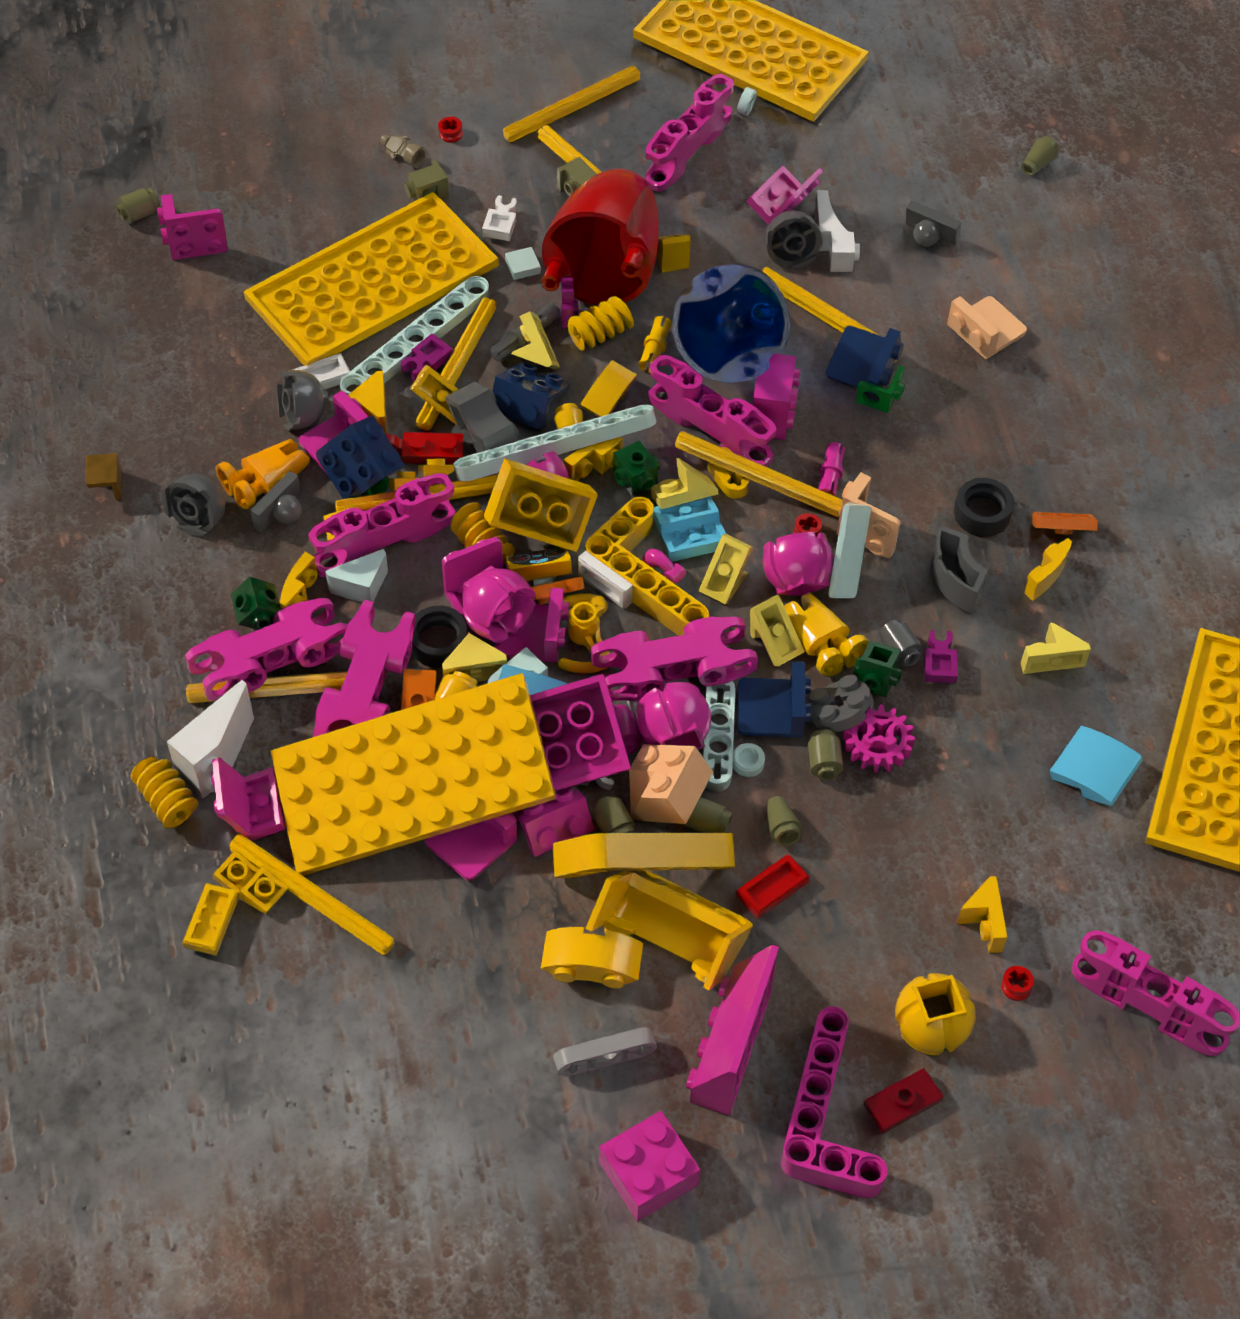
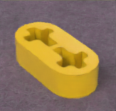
M708 462L707 468L727 497L739 499L748 493L749 479Z

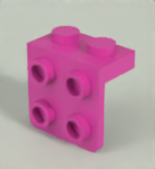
M782 165L746 202L769 225L772 219L780 213L793 210L821 183L818 177L824 171L820 167L810 178L801 184Z
M172 194L161 195L162 207L157 208L160 225H166L165 228H161L163 245L169 244L172 260L217 254L228 250L222 210L211 209L176 214Z
M343 390L333 395L335 415L299 437V445L322 469L323 467L316 457L317 450L351 424L368 417L363 412L359 402L355 398L351 399Z
M499 537L481 540L468 548L453 551L442 559L445 597L451 607L462 614L463 617V584L491 565L494 568L503 569L502 542Z
M551 588L549 605L535 604L533 613L525 626L516 635L509 632V639L501 643H495V648L506 654V658L512 659L527 647L540 661L557 662L559 647L565 646L566 628H562V621H568L569 602L564 601V589Z
M219 757L212 760L213 771L211 772V781L216 793L214 809L220 819L226 821L236 832L241 833L251 841L287 829L273 766L243 777L222 758Z
M575 786L556 791L557 799L512 812L522 824L530 852L535 857L552 850L553 843L580 837L595 830L585 796Z
M513 813L505 814L426 838L425 844L463 879L472 881L517 842V820Z

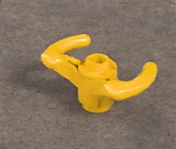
M578 593L566 596L564 601L569 602V608L573 607L569 611L568 619L570 639L577 645L586 646L591 653V647L602 641L599 618L607 611L608 604L604 597L595 594ZM603 652L600 656L608 655L610 652ZM561 658L558 661L559 668L572 673H597L609 668H598L593 666L592 662H578L567 658Z

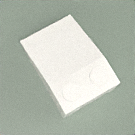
M243 680L167 741L174 769L177 770L179 778L183 779L185 784L202 799L210 792H215V787L211 781V772L213 771L212 760L220 757L233 767L254 720L247 684Z

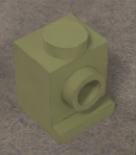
M578 157L557 168V189L560 192L565 189L570 197L584 182L597 174Z
M435 159L431 161V166L408 173V182L404 183V190L409 199L413 198L414 201L431 192H434L443 200L449 197L448 177Z

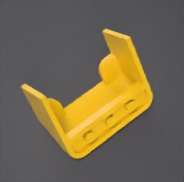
M647 870L621 871L606 878L585 929L592 932L603 926L605 927L604 932L610 930L627 936L635 934L692 962L691 968L696 972L695 977L705 983L703 988L711 990L721 983L723 977L728 973L747 940L753 924L741 915Z

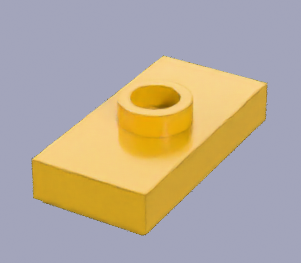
M208 883L205 884L182 942L184 948L217 956L240 897L237 890Z

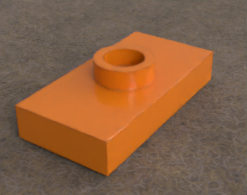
M1032 513L1031 524L1035 528L1054 529V533L1070 535L1073 534V530L1097 531L1098 520L1092 514Z
M404 669L401 710L434 700L437 682L436 670Z

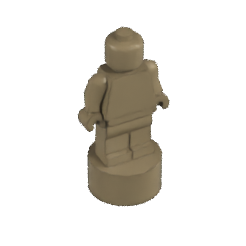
M383 135L380 138V143L387 147L386 153L394 161H397L396 157L400 156L407 164L415 168H419L424 164L427 158L426 148L416 143L409 144L407 140H410L408 136L395 135L390 137Z

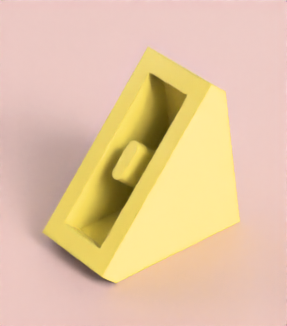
M469 633L442 663L443 677L453 674L454 671H459L473 677L477 682L489 680L492 674L499 670L503 664L507 663L506 654Z

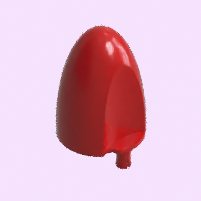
M610 169L588 179L565 201L551 222L542 243V259L546 272L541 279V284H543L542 287L545 290L556 291L559 288L561 278H573L574 298L596 306L600 302H607L610 297L614 296L627 303L644 291L651 278L656 260L659 219L654 193L642 176L628 169Z

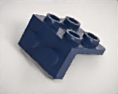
M847 326L827 367V377L857 389L860 381L882 388L887 386L893 369H891L895 360H899L904 348V344L901 343V332L889 328L886 336L882 337L854 326ZM865 391V392L871 393V394H873V395H876L875 393H873V392H871V391Z
M521 362L495 377L492 392L496 397V405L504 416L541 430L545 427L551 401L567 392L570 383L564 381L563 377L558 374L545 373L537 370V366L534 364Z
M373 415L351 424L316 452L318 461L343 499L359 497L379 481L406 467L399 453L394 449L383 432L381 425Z
M792 662L790 679L744 677L738 681L739 734L744 736L803 737L805 722H811V702H805V694H810L811 675H805V662Z

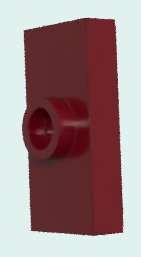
M922 1068L864 1100L863 1105L882 1134L942 1102L944 1096L925 1068Z

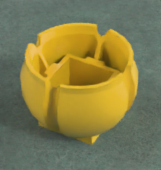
M930 973L927 978L923 976L914 978L902 989L895 1006V1019L897 1026H900L899 1030L902 1038L909 1046L924 1054L940 1055L944 1048L949 1052L954 1051L971 1035L976 1021V1009L974 1002L970 1000L969 990L960 981L955 979L953 975ZM942 994L946 995L953 1013L929 1018L922 1000Z

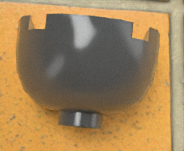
M790 210L782 212L772 219L766 229L765 244L769 257L777 265H789L788 269H798L807 266L818 256L817 252L820 249V245L822 248L823 240L819 226L810 215L803 211Z
M283 370L279 374V377H284L283 384H277L276 387L279 417L285 415L288 424L283 425V427L288 431L309 428L319 421L324 412V407L328 406V392L322 388L320 381L314 375L306 371Z
M187 473L173 480L162 493V504L168 518L173 516L179 522L176 527L192 536H203L213 530L225 512L226 500L223 491L214 480L201 473Z

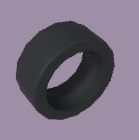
M984 477L967 481L962 485L957 494L954 506L955 520L962 529L972 535L980 537L997 535L1003 532L1009 525L1015 504L1013 494L1006 485L995 479ZM983 497L997 503L1002 511L998 515L984 517L970 511L966 502L973 498Z
M444 605L430 606L420 610L415 615L416 626L413 635L412 654L423 665L432 668H442V663L468 635V624L463 615L453 608ZM444 625L457 632V639L451 645L443 648H432L420 641V634L432 626Z

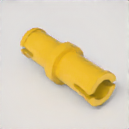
M664 316L655 317L650 335L646 336L644 340L645 349L638 363L642 371H645L647 362L651 364L667 348L666 339L672 327V322L667 317L663 327L660 325Z

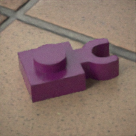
M561 278L562 329H568L570 317L579 315V300H574L573 278Z
M431 333L411 349L412 357L405 358L401 362V372L405 373L409 369H414L412 371V380L415 381L425 365H428L433 370H437L447 362L453 353V348Z
M935 630L930 631L927 641L929 648H925L924 682H957L958 658L957 650L950 649L953 641L951 631H947L944 641H939L935 638Z

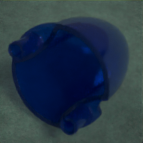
M744 263L714 266L699 273L693 278L692 286L680 293L673 311L672 332L680 355L693 370L711 380L724 383H738L750 381L769 370L770 357L774 353H783L790 334V313L782 291L766 273Z

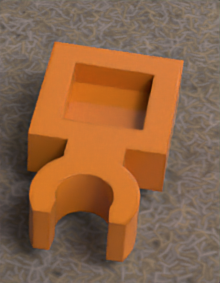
M574 577L530 587L536 594L532 600L538 599L539 605L549 603L551 588L564 589V594L585 589L583 577Z

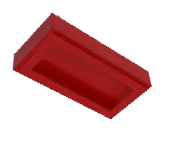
M787 854L737 889L736 896L759 919L807 885L810 881V876Z

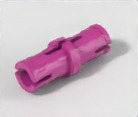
M831 442L827 445L824 463L820 465L819 475L821 477L818 489L836 497L838 481L843 476L842 461L846 448L844 445L841 446L840 443Z

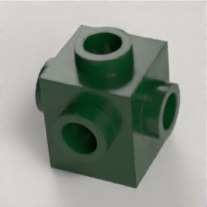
M640 440L613 452V472L616 481L621 487L625 486L631 496L641 491H648L658 484L659 461L653 453L650 454Z
M249 576L230 594L237 623L241 626L255 630L270 626L273 623L275 614L281 610L274 584Z
M870 640L863 655L858 656L853 674L858 675V681L864 682L868 686L871 694L887 697L891 687H897L901 679L902 668L898 667L901 649Z

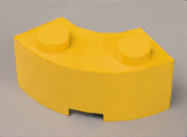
M584 927L552 929L546 932L541 969L553 975L560 982L585 980L603 983V985L609 988H621L623 985L638 981L643 943L630 936L606 930L605 936L584 933Z

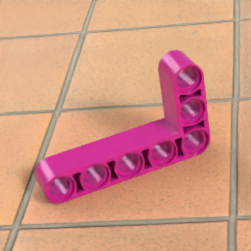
M829 1006L821 1010L817 1017L784 1143L781 1166L783 1171L794 1179L863 1198H873L879 1195L884 1187L887 1177L885 1161L875 1154L820 1140L849 1025V1018L843 1009ZM833 1024L839 1028V1031H828L824 1028V1025ZM824 1055L827 1056L831 1060V1062L821 1063L815 1057ZM817 1087L823 1091V1094L815 1096L810 1094L807 1089ZM803 1119L811 1120L815 1127L804 1128L799 1124V1121ZM801 1152L807 1157V1160L802 1162L795 1161L790 1157V1154ZM830 1161L839 1163L842 1170L837 1172L831 1171L825 1164ZM870 1171L877 1176L878 1180L867 1181L861 1176V1173Z

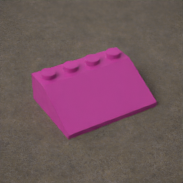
M604 674L530 695L555 792L631 770Z
M771 945L735 964L730 977H723L718 996L723 997L720 1007L713 1006L707 1026L712 1027L709 1038L703 1036L698 1048L697 1057L702 1058L698 1069L691 1068L686 1083V1088L691 1090L690 1103L725 1115H731L772 993L779 951L778 946Z

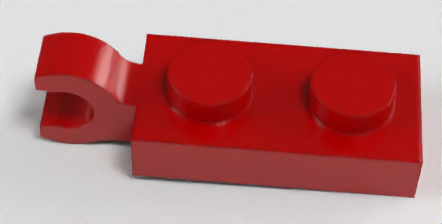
M403 432V439L393 434H385L394 449L399 453V456H402L403 463L427 464V459H445V464H454L455 461L463 458V434Z

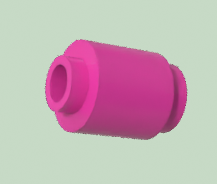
M622 704L614 705L628 755L635 752L641 745L642 737L634 713L629 710L628 706Z

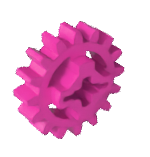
M880 704L878 711H874L873 708L871 710L869 706L865 712L866 718L858 725L844 731L845 752L852 751L850 759L852 762L859 759L862 761V769H865L868 765H873V770L877 773L879 767L884 766L887 772H890L893 763L901 767L903 766L904 758L909 759L915 741V737L912 736L913 725H905L907 720L905 715L899 718L896 717L895 708L891 709L888 713L885 712L884 705ZM859 731L861 732V741H859L857 735ZM897 735H898L899 740H900L899 746L896 744V743H897V739H896L895 737H896Z

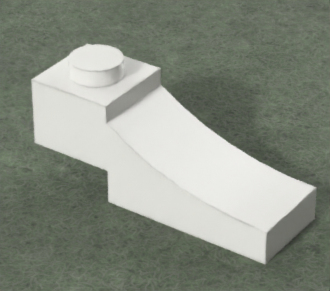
M817 190L814 209L815 222L820 228L823 240L822 248L820 245L819 251H829L830 272H853L854 261H859L860 245L854 242V232H848L837 219L830 203L828 190Z

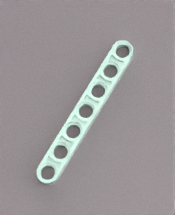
M480 276L466 279L346 374L340 381L341 391L343 390L349 395L351 392L347 391L346 388L353 384L360 386L371 376L367 373L371 368L383 370L384 383L401 370V362L405 358L412 357L411 349L420 343L411 342L409 338L413 335H420L424 340L431 333L439 339L473 313L483 298H489L488 281ZM473 287H480L484 290L479 294L469 292ZM453 303H461L464 305V307L459 310H453L449 308V306ZM433 319H441L444 321V323L440 326H432L429 324V322ZM394 351L403 354L402 357L392 359L388 355Z
M652 405L635 406L460 458L454 462L457 479L459 481H471L498 473L504 458L521 464H528L534 459L536 461L545 459L543 454L554 451L559 455L647 429L657 422L654 408Z

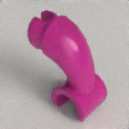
M649 549L642 557L643 562L650 567H659L664 570L662 575L674 584L679 583L686 576V571L681 565L673 564L658 549Z

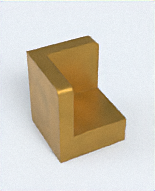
M117 453L86 455L87 487L112 486L115 500L122 499V470Z

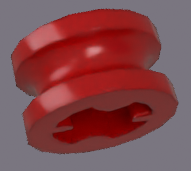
M450 116L439 121L438 130L441 140L453 143L462 138L463 130L460 119Z
M801 514L795 520L794 534L814 532L815 537H817L822 529L821 519L814 514ZM807 525L812 526L809 530H804Z
M1009 967L1005 971L1001 982L1003 994L1013 1001L1025 1000L1032 992L1034 977L1025 967ZM1012 978H1015L1016 981L1023 980V988H1021L1018 984L1012 986Z

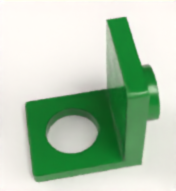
M899 365L888 389L860 381L857 389L856 403L889 413L895 399L900 401L903 395L905 384L902 382L905 367ZM871 391L875 393L879 400L873 401L868 399L864 392Z

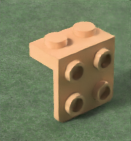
M961 296L951 302L947 325L985 359L990 358L1026 334L1027 327L992 296H987L972 306Z
M860 472L855 481H849L843 490V501L838 513L840 517L836 534L839 535L843 506L851 502L868 505L871 507L865 548L875 555L890 559L895 551L901 522L898 518L866 503L872 477Z

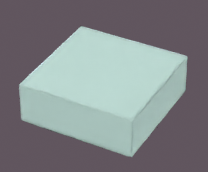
M532 247L505 253V261L513 280L541 274V267Z

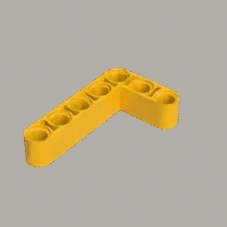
M636 497L627 502L588 538L585 551L633 585L632 603L676 635H684L683 629L688 623L709 617V611L701 602L631 553L653 530V503L645 497Z
M599 833L553 843L555 878L582 877L606 871L719 870L735 868L733 833Z

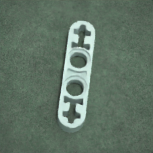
M733 681L706 687V701L711 711V717L715 714H723L728 718V722L723 725H717L711 721L708 735L704 739L703 758L713 770L706 788L714 792L727 789L732 779L735 684ZM718 688L724 691L723 703H717ZM715 741H720L727 746V749L724 752L717 753L712 751L709 745ZM715 763H721L720 779H714Z

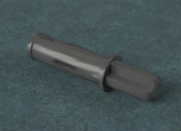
M550 302L536 314L539 316L545 329L560 318L561 311L555 303ZM520 326L514 330L510 329L507 332V336L491 348L490 352L494 360L503 361L513 351L525 346L527 341L522 335Z

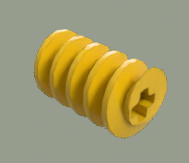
M614 296L610 297L607 302L603 301L598 306L590 307L588 311L580 312L578 316L570 317L568 320V331L575 345L581 351H584V343L593 348L596 345L595 339L599 343L605 342V334L607 337L613 338L615 336L614 329L618 333H623L625 330L624 325L629 329L634 327V320L627 305L620 298Z
M467 503L461 507L452 518L451 531L464 544L465 548L473 546L484 539L499 537L502 542L503 564H505V556L513 555L515 547L508 543V538L505 535H501L502 531L499 528L489 525L484 517L485 510H481L482 506L479 503Z
M148 757L141 760L132 770L130 775L132 782L136 784L138 791L143 794L145 801L149 803L151 810L156 813L157 819L162 822L164 828L177 827L197 809L199 805L198 800L191 797V790L185 787L183 779L178 778L179 774L177 770L172 768L170 760H158L156 757Z

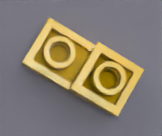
M612 360L580 404L581 408L597 417L611 414L618 402L625 397L637 374Z
M617 437L586 446L566 457L564 464L568 470L569 479L578 481L580 478H585L593 468L601 474L610 467L613 468V452L623 448V438Z
M427 459V465H418V477H416V472H397V478H389V490H397L405 483L433 474L441 473L448 476L454 471V465H445V459Z
M1069 538L1059 544L1053 543L1043 552L1041 566H1037L1029 573L1024 593L1032 601L1047 591L1061 574L1072 544Z
M306 551L293 566L284 583L280 599L281 609L298 602L308 601L306 588H310L315 583L318 572L315 557Z
M236 850L213 873L212 877L221 886L237 890L240 895L239 899L265 914L288 890L284 883L263 866L260 869L257 868Z

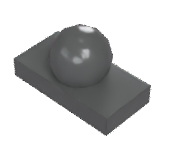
M910 201L906 208V224L915 227L913 237L916 243L923 247L934 246L940 238L951 244H957L960 239V221L917 202Z
M289 471L250 510L253 527L256 531L263 534L276 520L283 524H292L299 520L303 507L298 499L301 495L298 475Z

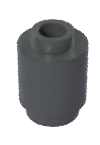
M895 619L889 621L881 628L879 632L881 643L901 649L898 666H912L920 660L924 649L923 645L906 623Z

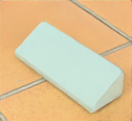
M849 502L843 506L828 593L830 598H854L857 594L871 514V507L868 505Z

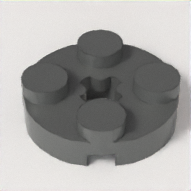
M855 675L844 676L840 681L824 688H817L809 695L811 719L814 726L819 730H822V727H830L834 732L848 730L861 723L866 718L864 712L869 706L871 710L874 706V700L868 686L864 682L858 681Z

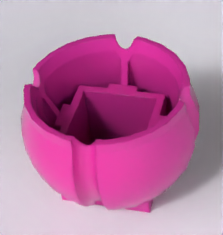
M814 532L790 534L776 538L777 544L769 541L763 546V570L769 582L776 588L777 594L803 596L809 592L812 593L830 586L829 577L833 570L834 555L824 533H818L817 537H815Z
M491 565L463 584V613L465 620L479 636L495 643L507 641L509 639V632L516 635L529 620L536 604L532 598H535L536 594L530 588L526 579L518 573L509 569L494 568Z
M687 682L667 683L664 691L654 688L640 699L636 708V722L639 732L647 744L695 746L697 750L705 747L704 739L708 735L711 725V711L706 698L700 693L697 686Z

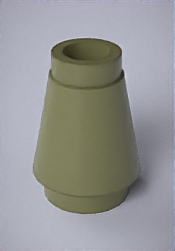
M1048 136L1036 139L1024 162L1021 164L1022 171L1029 176H1033L1056 159L1059 151L1057 142Z
M775 796L770 798L766 802L771 839L777 845L783 847L797 843L802 835L801 823L783 797Z

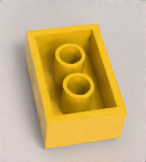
M504 458L484 517L490 526L577 552L598 494L590 485Z

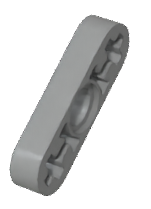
M643 1027L565 1047L554 1054V1061L559 1075L572 1076L647 1056L656 1050L657 1044L652 1029Z

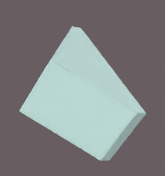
M384 549L326 570L330 593L361 603L364 600L374 602L388 572Z

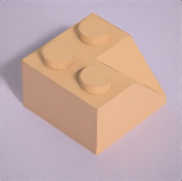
M642 745L631 766V770H629L631 817L634 821L687 823L713 773V770L695 746Z

